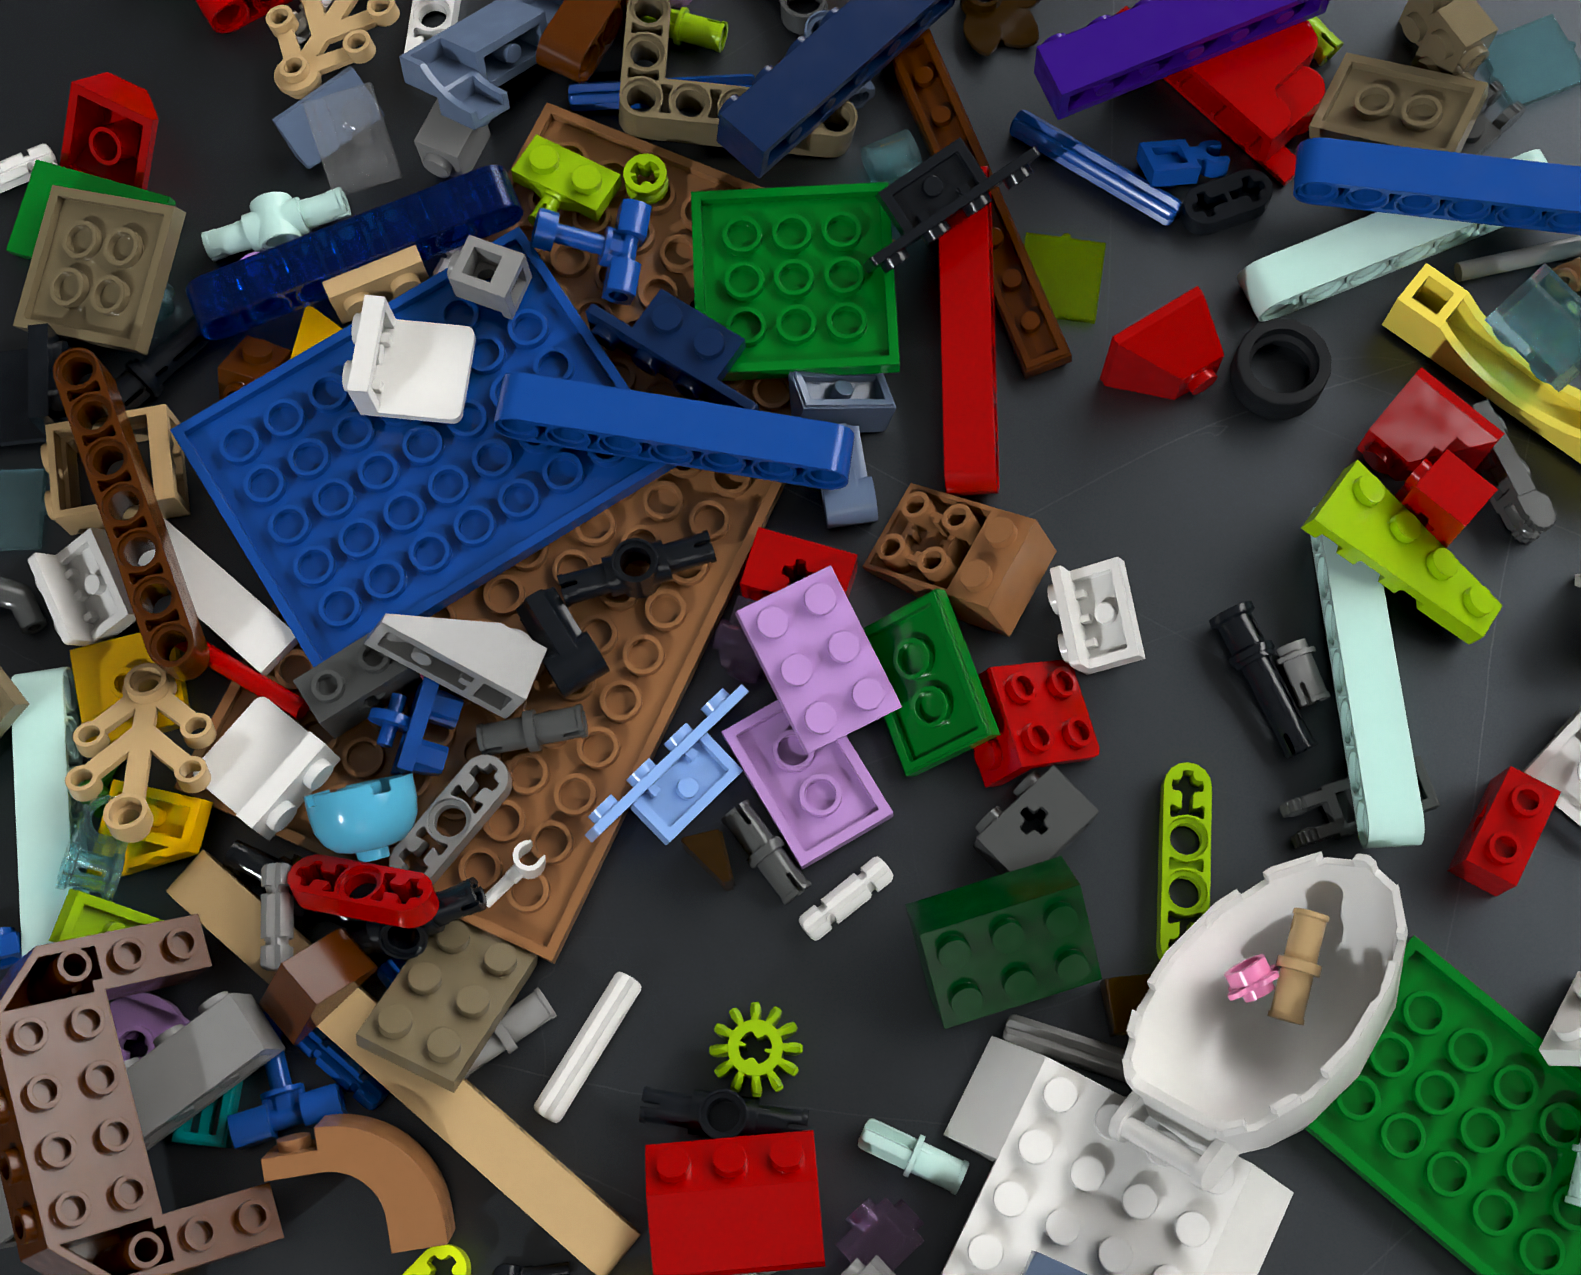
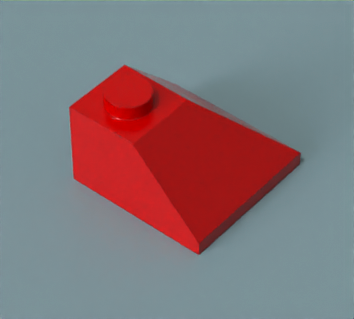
M109 72L72 81L59 166L147 190L159 121L148 91Z
M1198 286L1194 287L1112 336L1100 376L1103 384L1107 387L1176 400L1189 391L1193 395H1197L1210 387L1218 378L1216 373L1224 357V352L1201 289Z
M1421 367L1369 428L1356 449L1363 454L1365 461L1374 470L1380 473H1387L1395 481L1407 480L1425 458L1434 464L1447 449L1475 471L1505 433Z

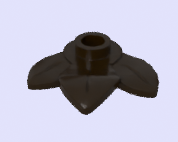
M960 0V6L967 15L963 26L964 35L972 48L978 53L990 56L997 49L1000 42L1008 47L1026 48L1037 44L1039 41L1038 25L1029 9L1033 8L1041 0H989L990 2Z

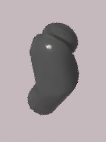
M0 576V607L12 610L22 633L27 635L33 634L45 628L47 621L31 588L24 583Z

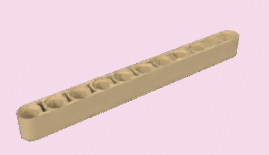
M202 850L166 889V892L189 914H198L201 924L270 984L276 971H267L262 969L260 965V947L265 945L264 939H260L261 898L231 871L225 869L222 863L205 850ZM294 928V938L289 940L290 947H293V956L313 944L296 928ZM359 986L317 1026L596 1275H609L640 1237L641 1233L467 1079L465 1080L464 1078L455 1093L357 1046L356 1033L379 1002L362 986Z

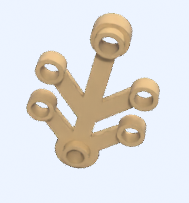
M299 0L302 2L311 32V37L302 50L295 34L298 30L299 22L292 9L287 5H277L271 8L265 19L273 35L278 38L283 60L277 65L274 72L276 85L283 93L290 97L302 99L321 86L322 75L353 63L362 64L371 60L376 53V46L367 30L377 26L387 27L398 20L400 10L395 0H369L367 10L349 16L359 0H334L326 13L322 0ZM343 40L342 48L324 54L330 44Z
M144 663L132 668L124 679L123 697L93 721L82 723L75 729L73 741L79 753L84 757L92 759L86 764L72 768L65 777V784L71 796L77 801L87 802L95 799L102 792V778L127 759L122 794L111 799L103 811V819L111 835L115 839L127 843L143 840L149 834L154 822L153 814L146 801L152 754L174 772L176 780L184 792H200L211 782V773L205 760L198 756H190L157 729L156 725L159 711L180 727V732L188 747L203 749L210 746L216 739L217 732L213 722L207 714L196 713L175 696L177 692L175 678L155 663ZM134 716L132 728L110 744L108 734ZM205 728L198 734H192L196 729ZM98 736L92 742H85L91 737ZM200 771L194 777L185 778L191 772ZM84 780H91L84 786H78Z

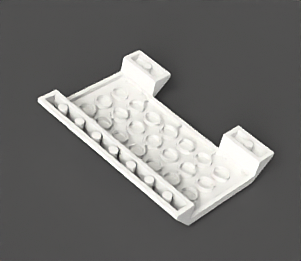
M991 1036L943 1136L995 1162L940 1275H1022L1031 1251L1042 1253L1087 1275H1258L1294 1192L1256 1165L1239 1156L1211 1190L1202 1191L1192 1184L1189 1175L1130 1141L1120 1143L1109 1136V1122L1126 1097L1047 1056ZM1150 1115L1145 1120V1124L1202 1155L1205 1152L1187 1144Z

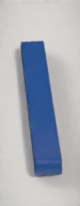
M1332 138L1306 139L1297 146L1293 196L1303 203L1581 235V166Z
M513 372L503 376L493 422L495 431L515 440L828 490L841 489L848 484L855 438L854 432L850 428L832 422L523 372Z

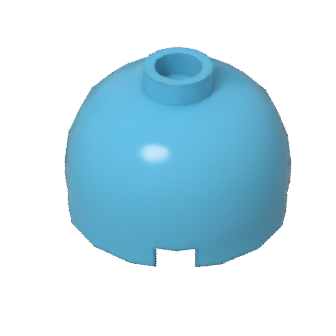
M413 773L346 785V787L337 789L335 792L325 790L304 796L310 825L314 835L324 847L340 854L356 853L357 861L370 862L389 857V846L408 835L414 827L418 812L417 792Z

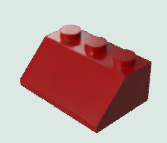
M814 1130L645 1145L646 1202L653 1275H737L826 1267Z

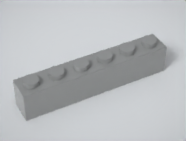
M223 991L212 996L199 1006L198 1011L201 1015L186 1026L178 1024L161 1033L153 1041L156 1048L141 1059L133 1057L124 1061L147 1151L286 1049L252 994ZM0 1177V1249L17 1246Z

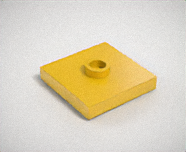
M140 632L69 650L81 724L93 721L123 697L124 679L132 668L144 663H154L147 653ZM174 647L171 650L170 661L181 658L178 648ZM175 679L177 683L175 696L190 707L185 681ZM158 711L157 729L162 733L180 729L177 724ZM134 716L108 734L110 744L132 728ZM98 736L91 737L85 742H92Z

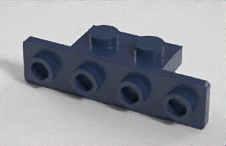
M662 288L633 327L593 303L585 311L590 332H592L600 345L611 351L619 348L632 356L631 359L634 364L651 376H656L657 373H660L673 381L675 389L684 397L697 401L700 398L709 403L759 411L758 404L721 382L745 350V339Z

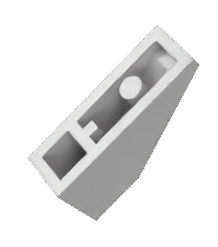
M387 613L369 633L364 642L365 645L504 719H507L527 699L548 649L533 641L527 633L519 629L509 628L502 623Z

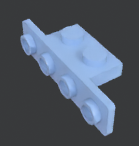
M741 684L731 695L724 688L715 694L700 709L707 716L706 719L694 730L685 723L663 744L670 753L656 765L648 758L626 780L633 788L620 801L611 794L588 816L595 825L585 834L587 839L592 843L621 814L630 808L665 845L669 844L743 771L707 732L749 691Z

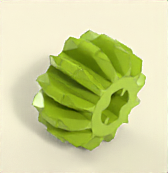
M759 1002L751 1003V1020L745 1022L741 1012L736 1007L732 1008L729 1014L737 1027L731 1030L724 1024L717 1023L714 1028L718 1036L728 1040V1044H715L709 1047L711 1056L730 1058L716 1067L714 1072L717 1077H726L737 1070L738 1072L731 1082V1091L738 1094L743 1089L747 1078L752 1079L751 1092L754 1098L762 1097V1079L768 1078L775 1092L782 1091L784 1087L776 1072L780 1069L786 1074L795 1077L799 1071L794 1063L784 1059V1055L797 1056L803 1053V1045L801 1043H783L785 1039L797 1032L798 1027L796 1023L789 1022L776 1029L775 1027L781 1019L782 1010L775 1006L770 1010L766 1021L761 1020L762 1011ZM751 1037H755L759 1043L768 1040L772 1044V1049H765L766 1055L769 1058L760 1064L753 1057L744 1060L741 1056V1051H748L744 1042Z

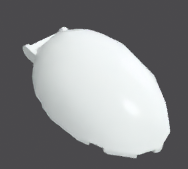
M1322 851L1272 866L1263 872L1265 879L1242 894L1235 889L1215 902L1165 952L1147 981L1149 986L1148 992L1139 1004L1137 1011L1132 1009L1126 1030L1129 1040L1122 1064L1125 1080L1132 1089V1092L1116 1110L1109 1122L1108 1133L1111 1138L1120 1143L1132 1142L1189 1175L1192 1184L1202 1191H1209L1218 1183L1239 1154L1267 1148L1302 1131L1360 1075L1396 1008L1408 935L1399 885H1396L1378 869L1377 862L1370 855L1356 854L1352 860L1332 857L1324 858ZM1294 908L1307 909L1330 917L1326 925L1317 965L1322 966L1320 978H1313L1304 1015V1026L1267 1016L1268 1011L1271 1009L1275 989L1252 1002L1246 1003L1243 997L1230 1001L1227 996L1230 993L1228 990L1230 985L1224 976L1225 972L1236 964L1260 954L1265 956L1269 965L1276 964L1277 956L1284 955ZM1278 978L1273 981L1275 988ZM1150 1115L1187 1144L1205 1152L1202 1155L1145 1124V1120Z

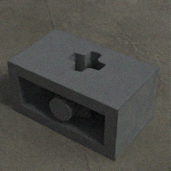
M369 633L293 680L319 724L334 739L366 720L371 708H385L388 706L392 693L405 695L423 681L418 672L365 645L364 642Z
M1054 765L1042 776L1034 770L1013 791L1018 797L1013 804L1004 812L999 806L994 807L975 826V829L980 834L976 837L973 848L999 875L1057 857L1093 823L1099 810ZM1037 817L1041 820L1042 825L1039 833L1033 830L1026 834L1021 830L1024 819L1030 822Z

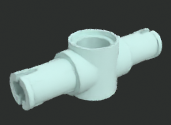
M341 187L302 200L298 196L292 198L288 193L268 192L257 196L251 201L249 206L251 212L241 215V220L217 229L202 232L201 237L204 248L213 262L253 249L255 252L261 251L272 257H282L297 252L302 248L304 244L303 236L311 234L313 228L350 217L351 209Z

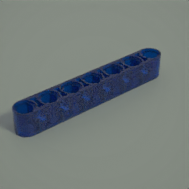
M488 165L200 275L187 284L185 291L201 335L211 340L223 339L328 299L322 284L323 281L413 245H416L422 261H426L464 246L469 235L482 239L508 229L520 221L524 210L506 169L500 165Z

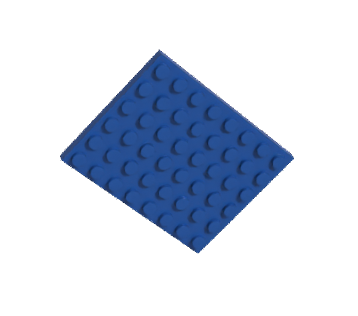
M520 226L492 241V243L525 254L532 274V279L513 320L503 317L502 312L455 296L447 277L448 268L388 302L396 319L462 325L473 329L476 343L464 413L458 423L449 424L360 415L347 391H344L342 384L344 364L347 360L353 359L355 348L351 335L352 324L170 429L313 667L370 633L386 613L423 617L434 615L677 467L676 465L515 440L495 431L493 422L503 376L508 373L523 372L630 390L537 251L530 247V241ZM488 278L485 281L490 282L492 278Z

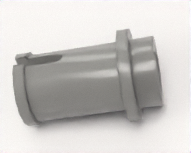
M1306 638L1293 641L1276 649L1279 657L1275 661L1276 666H1283L1299 709L1317 703V700L1323 701L1331 697L1312 655L1316 652L1315 646L1309 647Z

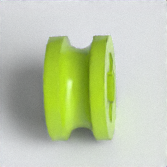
M643 153L634 156L626 163L623 178L627 194L631 199L650 205L664 198L668 191L669 180L665 163L659 157ZM639 174L643 177L654 174L655 182L653 184L644 181L641 185H638L637 176Z

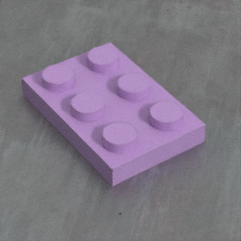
M831 565L736 611L735 615L805 755L902 707Z
M778 700L722 731L724 740L743 769L747 779L801 870L893 817L892 809L848 737L844 736L805 755Z

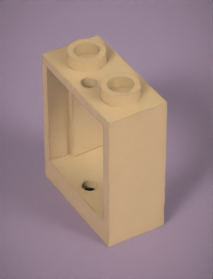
M166 404L127 410L126 413L136 442L149 440L153 489L163 518L168 519L190 515L185 456L170 429L181 422ZM108 416L98 419L92 429H98L103 426ZM69 421L45 425L47 444L41 445V459L50 479V490L45 491L44 495L48 516L51 520H55L70 535L83 534L90 527L105 530L97 504L81 506L77 453L79 451ZM140 505L128 508L122 520L132 518L138 512Z

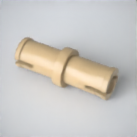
M1294 908L1284 955L1277 956L1275 966L1280 968L1271 1009L1268 1011L1267 1016L1304 1026V1015L1313 978H1320L1322 966L1317 965L1326 925L1330 917L1315 911Z

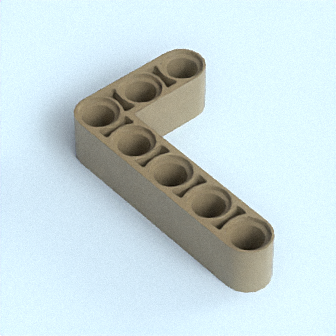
M629 0L626 12L619 91V124L625 133L639 139L722 147L716 141L719 124L718 112L732 95L737 94L741 96L750 87L665 78L671 14L670 1ZM649 16L658 21L646 23L641 21L640 18ZM648 60L654 63V65L642 67L638 66L635 62ZM847 100L788 154L835 158L845 154L850 148L858 120L857 110L854 105ZM642 103L648 105L651 109L639 112L632 109L631 106ZM690 108L696 110L699 115L688 117L679 111ZM834 123L843 130L838 132L830 131L824 124Z

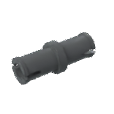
M576 704L573 707L538 714L534 709L525 710L522 712V717L487 724L480 723L476 725V737L481 755H495L528 748L532 753L542 751L545 744L576 738H588V725L582 704Z
M747 799L738 805L739 808L737 810L734 807L721 818V822L728 827L749 855L746 861L752 869L759 868L780 896L783 904L787 905L795 899V896L798 897L805 892L812 883L805 878L783 849L786 845L780 835L774 837Z

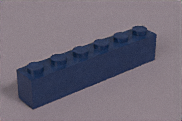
M850 0L841 9L838 7L832 8L823 17L818 29L809 37L800 36L793 42L785 58L774 67L772 65L764 67L757 74L752 86L741 96L735 94L726 100L718 112L719 124L716 141L760 179L953 7L955 0Z

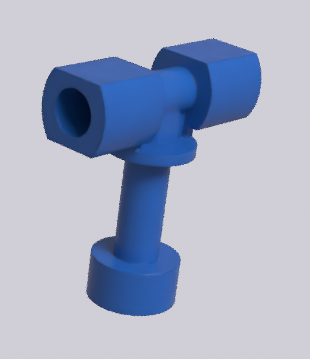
M623 199L618 208L615 228L607 226L604 235L559 223V212L539 207L533 226L530 247L550 252L553 243L598 254V265L607 267L601 298L616 304L631 305L636 296L641 264L635 261L637 249L643 245L647 237L652 206L635 199Z
M263 1012L282 1042L281 1037L285 1034L269 1015ZM283 1050L264 1064L270 1090L260 1095L262 1105L228 1115L227 1121L234 1149L243 1150L278 1139V1131L303 1123L305 1127L311 1129L325 1115L348 1114L342 1087L337 1083L307 1092L305 1091L304 1083L292 1084L285 1051Z

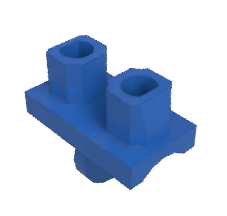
M425 676L422 683L417 685L408 716L403 714L407 697L399 693H392L387 709L373 707L370 710L368 720L381 726L376 744L392 748L397 731L403 732L390 772L391 775L416 773L438 777L442 774L449 747L424 740L427 723H432L453 730L458 722L464 701L446 691L438 689L439 684Z

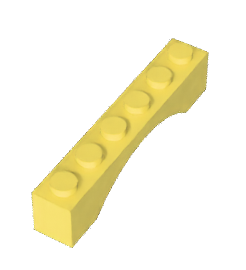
M1426 263L1397 298L1382 325L1581 464V390L1555 377L1521 353L1493 326L1467 290Z

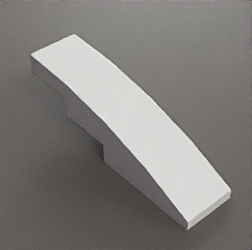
M163 518L198 619L206 624L258 672L267 676L298 644L291 629L207 554ZM155 550L144 553L140 557L138 564L140 566L148 564L154 558Z

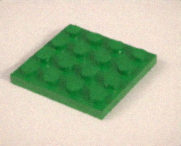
M889 182L691 192L695 309L745 339L746 343L745 350L722 381L788 378L790 371L835 375L900 372L894 269L885 274L882 268L878 267L868 274L863 266L870 257L892 243L891 220L875 197L879 191L889 185Z

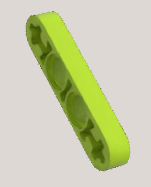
M1190 762L1179 763L1172 767L1162 780L1160 787L1156 949L1160 960L1169 949V943L1174 942L1180 934V921L1170 924L1168 923V915L1178 919L1198 917L1199 919L1210 908L1212 784L1206 770L1198 764ZM1182 776L1189 777L1191 786L1199 787V791L1195 792L1189 800V814L1200 812V818L1189 814L1175 817L1170 815V810L1178 813L1182 808V793L1179 790H1173L1172 785L1179 783ZM1185 826L1194 830L1199 837L1198 850L1188 855L1177 852L1170 841L1173 829ZM1186 879L1196 886L1199 896L1194 906L1183 908L1173 903L1169 895L1170 884L1173 881ZM1190 922V923L1186 926V931H1187L1194 923Z

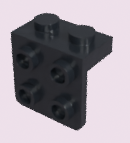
M48 323L28 325L27 349L0 351V447L46 442L45 425L68 421L53 377V366L60 354L70 349L67 341H63Z

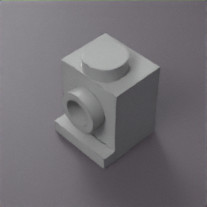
M472 235L468 236L461 251L456 250L447 270V277L455 296L502 312L503 317L513 320L532 279L525 254ZM488 278H492L490 282H487L485 280Z

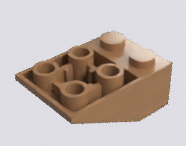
M910 483L862 567L871 574L918 598L935 589L946 590L956 618L968 624L1010 637L1057 551L1036 519Z

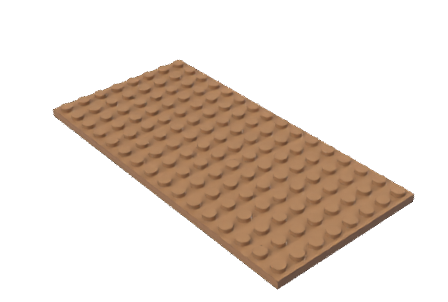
M547 102L511 169L537 134L621 174L622 186L598 222L578 212L558 209L557 212L560 213L559 223L604 235L607 226L615 228L618 208L622 200L631 199L625 188L623 178L624 167L636 155L644 153L659 157L665 163L669 180L668 191L664 198L657 203L650 204L652 210L647 237L643 245L638 247L635 261L641 264L636 296L631 305L616 304L601 298L607 267L598 265V254L553 243L550 252L534 248L585 324L590 329L585 311L593 303L633 327L661 288L695 308L691 192L756 189L763 187ZM511 169L476 231L475 237L492 242L520 226L528 240L531 241L533 225L528 221V216L533 212L541 199L534 191L513 182ZM652 173L648 177H643L639 174L637 176L638 185H641L644 181L653 184L655 182L654 174ZM600 345L630 390L688 399L675 389L673 381L660 373H657L656 376L645 373L634 364L631 359L632 356L621 349L616 348L614 351H611ZM788 378L721 381L758 404L759 411L791 416ZM677 466L430 616L435 618L502 623L509 628L519 629L528 634L516 611L525 598L540 589L546 590L555 587L565 603L557 575L567 574L602 563L601 557L613 554L614 549L619 543L631 538L644 539L649 543L661 540L662 544H666L707 530L717 560L715 563L710 562L672 574V580L661 583L657 591L646 598L636 599L626 594L613 597L612 593L567 607L582 633L587 631L596 644L610 672L564 698L542 662L527 699L507 719L522 717V712L525 710L534 709L538 714L582 704L587 719L588 738H576L545 744L542 751L532 753L528 748L492 755L500 759L509 770L512 777L511 792L433 887L435 892H440L474 877L478 881V887L481 886L484 893H486L514 865V848L524 840L533 841V847L527 854L522 856L520 862L527 866L534 865L545 855V869L537 878H522L490 908L486 907V910L467 915L459 920L534 953L553 964L556 963L630 808L621 814L592 843L585 836L595 825L588 816L611 794L620 801L633 788L626 780L648 758L653 761L744 572L758 527L765 528L786 483ZM641 560L634 561L625 568L624 573L632 577L641 576L647 572L650 564ZM274 603L270 611L288 626ZM298 643L266 677L303 698L293 680L314 667ZM243 659L242 662H243L244 664H246V665H248L249 667L255 669V668H254L252 665H250L245 659ZM232 681L211 718L217 732L215 741L206 748L195 749L191 756L203 758L259 696ZM440 684L438 689L462 699L464 703L456 727L453 730L427 723L423 739L449 747L442 774L438 777L413 773L418 804L415 823L470 759L481 755L477 743L476 725L507 720ZM417 687L404 695L407 697L403 714L407 716ZM310 708L307 714L300 720L289 715L304 729L312 732L341 758L328 780L311 794L325 790L335 792L337 789L346 787V785L394 776L390 772L403 732L397 731L392 748H387L376 744L381 726L370 722L368 718L334 739L319 724ZM495 769L488 775L482 771L476 774L475 780L478 782L479 787L470 798L463 790L457 795V797L466 801L475 813L478 812L481 806L473 799L480 790L488 788L493 791L498 786L494 778L497 771ZM193 772L189 773L185 778L194 777ZM178 782L175 784L174 788L187 796L213 802V808L240 819L233 810L208 789L205 788L197 793H187L180 788ZM305 801L297 809L292 821L274 835L314 854L357 861L356 853L340 854L324 847L314 835L308 819ZM457 808L445 810L437 821L439 833L447 837L459 834L466 824L465 813ZM428 832L421 838L430 845L426 851L419 857L411 853L404 861L408 864L410 871L426 872L428 866L424 863L423 859L432 847L440 855L446 850V847L438 844ZM400 841L389 846L390 855ZM390 856L366 863L389 867Z

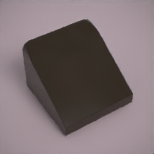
M714 829L680 839L684 850L725 891L734 889L733 886L736 885L722 831Z
M1151 974L1104 978L1099 983L1110 1037L1128 1034L1126 1030L1132 1009L1137 1011L1139 1004L1148 992L1149 986L1147 981Z

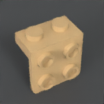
M395 206L387 207L319 234L310 241L311 251L324 280L322 284L342 324L353 321L355 313H361L364 295L385 296L387 302H390L429 279L400 209Z

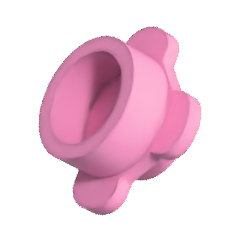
M1263 954L1253 956L1236 964L1224 974L1230 985L1228 987L1230 993L1227 994L1229 1000L1232 1001L1243 997L1244 1001L1248 1003L1269 994L1275 989L1273 981L1279 977V968L1275 964L1269 965Z

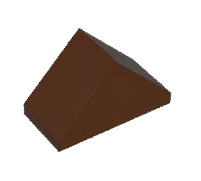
M340 927L282 962L259 1005L292 1044L298 1045L369 978L378 967L350 934Z

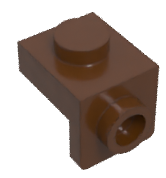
M247 335L218 366L219 401L290 360L292 350L270 343L264 339H257Z

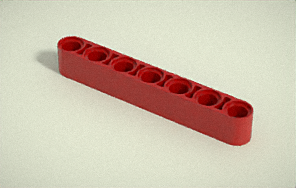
M980 166L987 178L990 177L989 167ZM990 202L969 218H967L963 210L947 221L952 229L939 238L944 476L946 493L954 496L999 494L1000 491L992 202Z

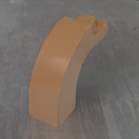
M357 1114L325 1115L314 1127L316 1139L312 1140L310 1132L294 1133L280 1137L276 1140L277 1145L273 1146L261 1159L264 1182L322 1172L343 1173L362 1181L375 1193L385 1212L391 1254L447 1245L456 1230L450 1193L445 1179L432 1157L410 1135L382 1120Z

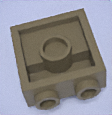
M1408 0L1399 19L1405 36L1419 47L1411 66L1474 80L1473 76L1479 65L1488 58L1490 54L1488 48L1499 30L1476 0Z

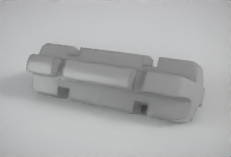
M269 863L263 865L261 869V887H265L266 893L261 895L260 939H264L265 945L260 947V965L262 969L267 971H277L282 962L293 956V947H290L289 940L294 938V895L289 893L290 887L287 882V876L292 866L288 863Z

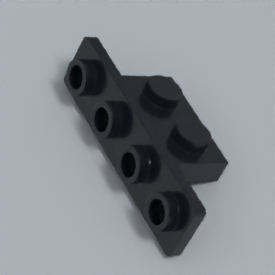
M960 137L879 191L875 197L901 237L865 262L863 266L868 274L878 267H881L885 274L910 257L906 248L921 238L927 246L952 228L947 221L963 210L967 218H969L993 201L988 194L990 191L1002 183L1010 190L1032 175L1034 172L1029 165L1041 155L1036 146L987 178Z

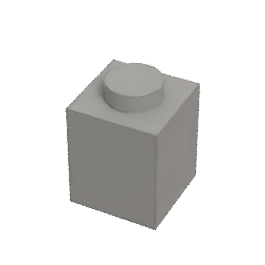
M437 98L414 142L423 166L429 172L441 178L452 176L466 182L491 134L488 124L473 130L441 115Z

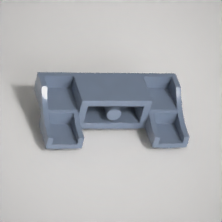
M564 0L493 1L399 56L405 83L437 97L441 115L473 130L486 126L493 118L510 108L507 91L498 87L537 64L536 50L539 40Z

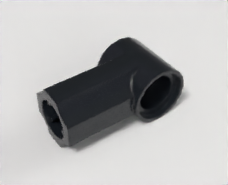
M555 587L538 590L525 598L524 602L516 609L520 621L532 640L548 648L542 662L564 698L610 672L596 644L587 631L582 633Z

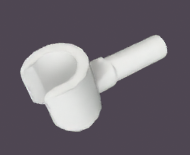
M524 840L514 848V865L485 893L488 908L522 878L534 879L542 874L546 864L545 855L534 865L527 866L520 862L522 856L532 849L533 841Z

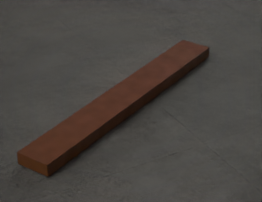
M928 28L890 62L930 157L961 137L979 166L989 167L991 176L993 175L932 33ZM996 187L991 191V198L993 200L992 234L995 310L1025 379L1072 362V354L999 187Z

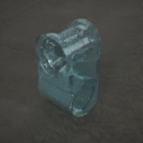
M101 794L87 801L82 807L72 840L69 842L61 862L55 889L64 891L68 886L99 893L102 899L112 901L123 871L128 843L115 839L111 833H98L93 827L92 815L99 806L107 804L116 797L115 795ZM84 867L100 871L102 875L98 876L78 871V869Z

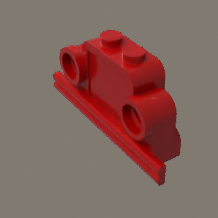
M1125 6L1117 14L1129 10L1130 8ZM1308 20L1163 78L1283 186L1287 185L1295 177L1296 156L1284 145L1295 135L1309 131V124L1318 110L1325 93L1323 78L1317 71L1310 68L1318 45V38Z

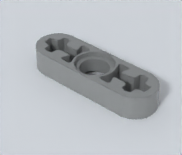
M479 755L470 759L418 819L408 835L396 845L390 855L389 867L409 870L408 864L404 861L411 853L419 857L426 851L430 845L421 838L428 832L438 844L446 847V850L441 855L432 847L423 859L424 863L428 866L423 874L427 875L434 885L509 796L512 789V777L504 763L492 755ZM495 769L497 771L494 778L498 786L493 791L488 788L480 790L473 799L481 806L478 812L475 813L468 803L457 797V795L463 790L470 798L479 787L478 782L475 780L476 774L482 771L488 775ZM457 808L462 810L466 816L464 829L455 836L447 837L441 835L437 829L439 816L447 809Z

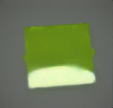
M1026 232L1025 249L1057 322L1059 319L1095 324L1106 243L1074 239L1068 233H1064L1059 237Z

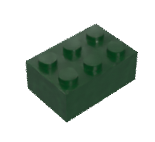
M1062 856L905 904L929 996L944 1029L1102 979L1081 885Z

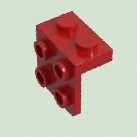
M1064 660L994 666L989 667L978 675L1001 734L973 748L975 761L980 769L985 788L1002 786L1032 768L1089 761L1099 755L1100 747L1074 668L1069 663H1065Z

